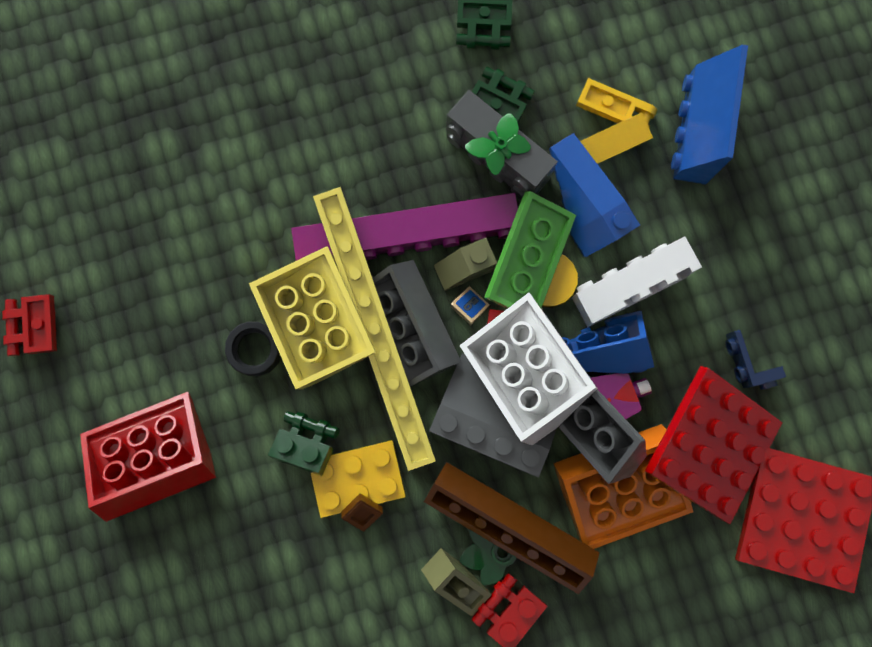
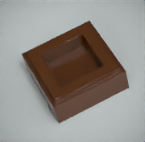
M359 494L341 511V519L364 532L383 514L382 506Z

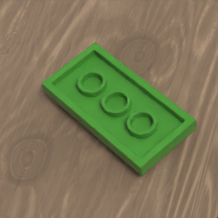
M531 191L524 192L484 298L508 309L526 294L530 293L540 308H542L576 215Z

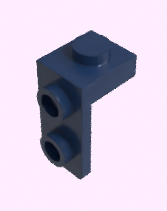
M736 330L726 334V349L728 354L733 356L736 365L734 368L735 377L740 384L742 383L743 388L759 385L760 390L778 385L776 380L786 377L783 366L755 373L741 331Z

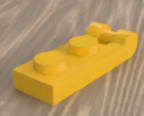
M590 78L587 79L576 104L577 107L617 124L633 117V111L642 112L649 129V122L657 113V108L652 104Z

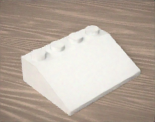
M530 293L526 294L460 345L520 441L529 445H534L555 430L598 389Z

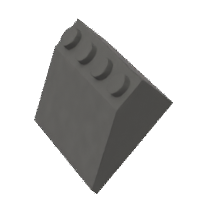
M462 353L460 357L461 363L456 366L429 432L539 477L556 429L534 445L521 442L470 361Z

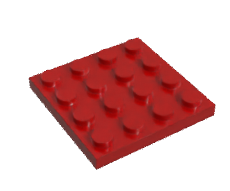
M700 366L645 472L721 521L731 524L759 470L761 462L765 458L766 449L770 448L783 422L710 368Z
M767 448L765 458L761 462L752 482L735 560L855 593L872 510V476Z

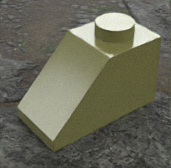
M484 238L458 249L436 263L434 268L444 291H447L494 271L497 261L487 238Z
M442 548L421 569L435 592L470 616H473L478 608L492 595L471 572Z

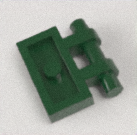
M458 0L457 28H468L467 34H456V45H467V48L475 49V46H490L494 50H499V47H510L511 36H500V30H511L512 0ZM476 29H492V34L476 35Z
M486 67L482 77L490 80L489 84L478 80L472 92L502 117L506 114H512L518 123L527 107V104L520 101L519 98L522 96L530 101L535 90L527 87V83L521 80L517 82L505 76V72L499 69L495 71ZM500 85L512 91V93L508 95L497 88Z
M287 411L284 415V422L292 424L290 432L279 429L268 456L322 476L333 452V448L324 443L327 436L336 439L340 429L331 426V423L322 419L316 421L308 418L307 414L301 412L295 414ZM305 429L315 432L312 440L302 436Z

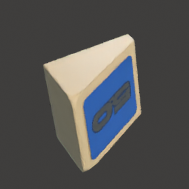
M470 286L450 305L470 326L490 306Z

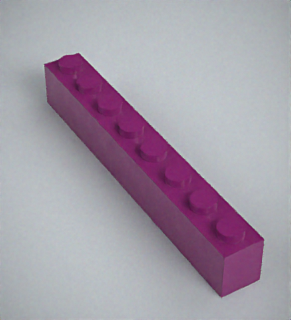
M512 193L352 218L365 258L366 260H372L377 258V254L388 253V256H398L404 254V250L415 249L416 252L431 250L432 246L443 244L445 248L460 245V241L471 240V243L492 236H498L499 239H507L518 206L516 195ZM322 223L291 228L296 261L327 246L333 256Z

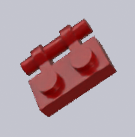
M45 294L21 297L20 309H17L16 299H6L5 310L2 311V320L6 321V335L3 336V345L7 346V356H19V345L22 344L25 354L57 351L54 296ZM22 319L23 333L19 334L18 320Z
M510 573L502 581H498L494 585L495 590L492 595L478 608L477 613L471 619L479 627H481L486 619L492 621L493 624L487 630V634L502 647H516L548 607L524 585L517 594L514 593L511 588L518 580ZM505 597L510 603L499 615L494 609Z

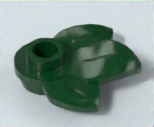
M469 529V534L474 544L470 545L460 557V563L469 569L481 570L480 576L483 585L497 583L503 578L506 567L512 565L517 557L510 553L505 557H500L497 554L499 548L497 545Z

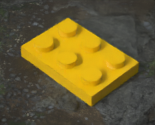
M393 440L331 455L322 476L311 473L320 518L341 513L359 494L364 495L377 504L406 497Z

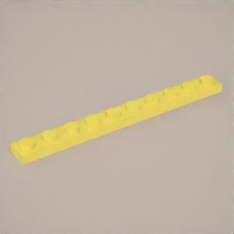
M338 187L315 195L313 198L337 267L376 353L369 356L407 469L410 471L433 463L436 460L342 189Z

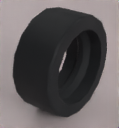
M245 322L238 325L230 332L225 342V355L228 363L236 371L248 376H262L270 373L281 359L268 326L260 322ZM250 333H260L270 343L268 358L257 366H249L243 363L237 353L240 340Z

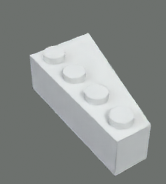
M684 236L669 245L666 243L653 249L651 251L652 254L644 258L638 256L626 263L627 267L619 271L617 268L606 272L602 275L603 279L595 284L591 280L577 287L578 293L572 299L587 327L687 278L702 268L686 237Z

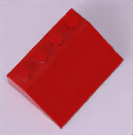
M189 392L80 434L88 508L106 522L216 478L211 452Z

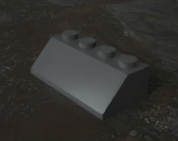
M414 260L392 264L373 277L410 387L461 363L459 355Z
M598 389L558 426L608 484L631 477L647 457L645 439Z

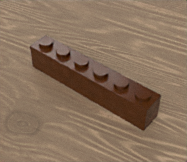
M447 462L445 463L424 503L575 593L580 594L594 576L600 552Z

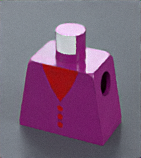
M616 373L591 378L601 394L625 419L642 410L638 398L652 394L651 386L646 378L632 382L628 373Z

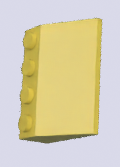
M328 246L249 283L295 389L310 387L376 353Z

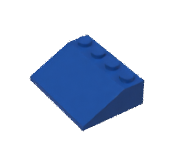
M740 45L699 63L689 75L686 74L682 86V91H685L686 95L685 100H682L678 114L679 117H682V123L677 128L675 143H678L677 153H674L671 162V169L675 170L673 179L707 184L733 158L748 45Z

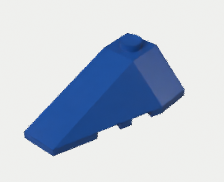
M574 133L549 148L551 156L558 161L554 171L563 198L561 199L563 208L576 215L569 234L583 257H587L640 226L627 202Z
M642 311L605 320L606 326L591 331L590 327L580 330L581 334L571 340L562 337L586 372L640 373L654 367Z

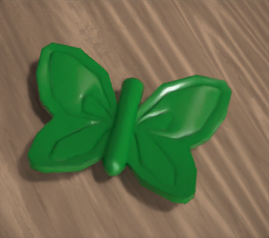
M506 114L500 119L496 127L498 136L494 131L488 133L492 140L482 137L473 139L465 145V149L471 155L477 158H485L487 167L493 175L500 173L504 166L505 157L511 158V153L521 154L531 149L529 142L518 134L519 126L512 114Z

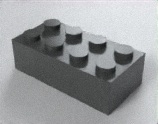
M468 90L447 114V139L456 148L462 147L467 151L465 145L473 139L484 137L492 140L488 136L490 131H494L498 136L496 127L502 116L472 91ZM518 129V134L529 142L531 149L521 154L511 153V158L505 157L504 166L499 174L493 175L491 172L489 173L496 181L500 183L505 182L510 186L511 192L515 193L516 197L522 200L524 192L531 191L538 194L551 179L558 161ZM470 153L468 154L475 164L479 166L483 164L488 168L485 158H477Z

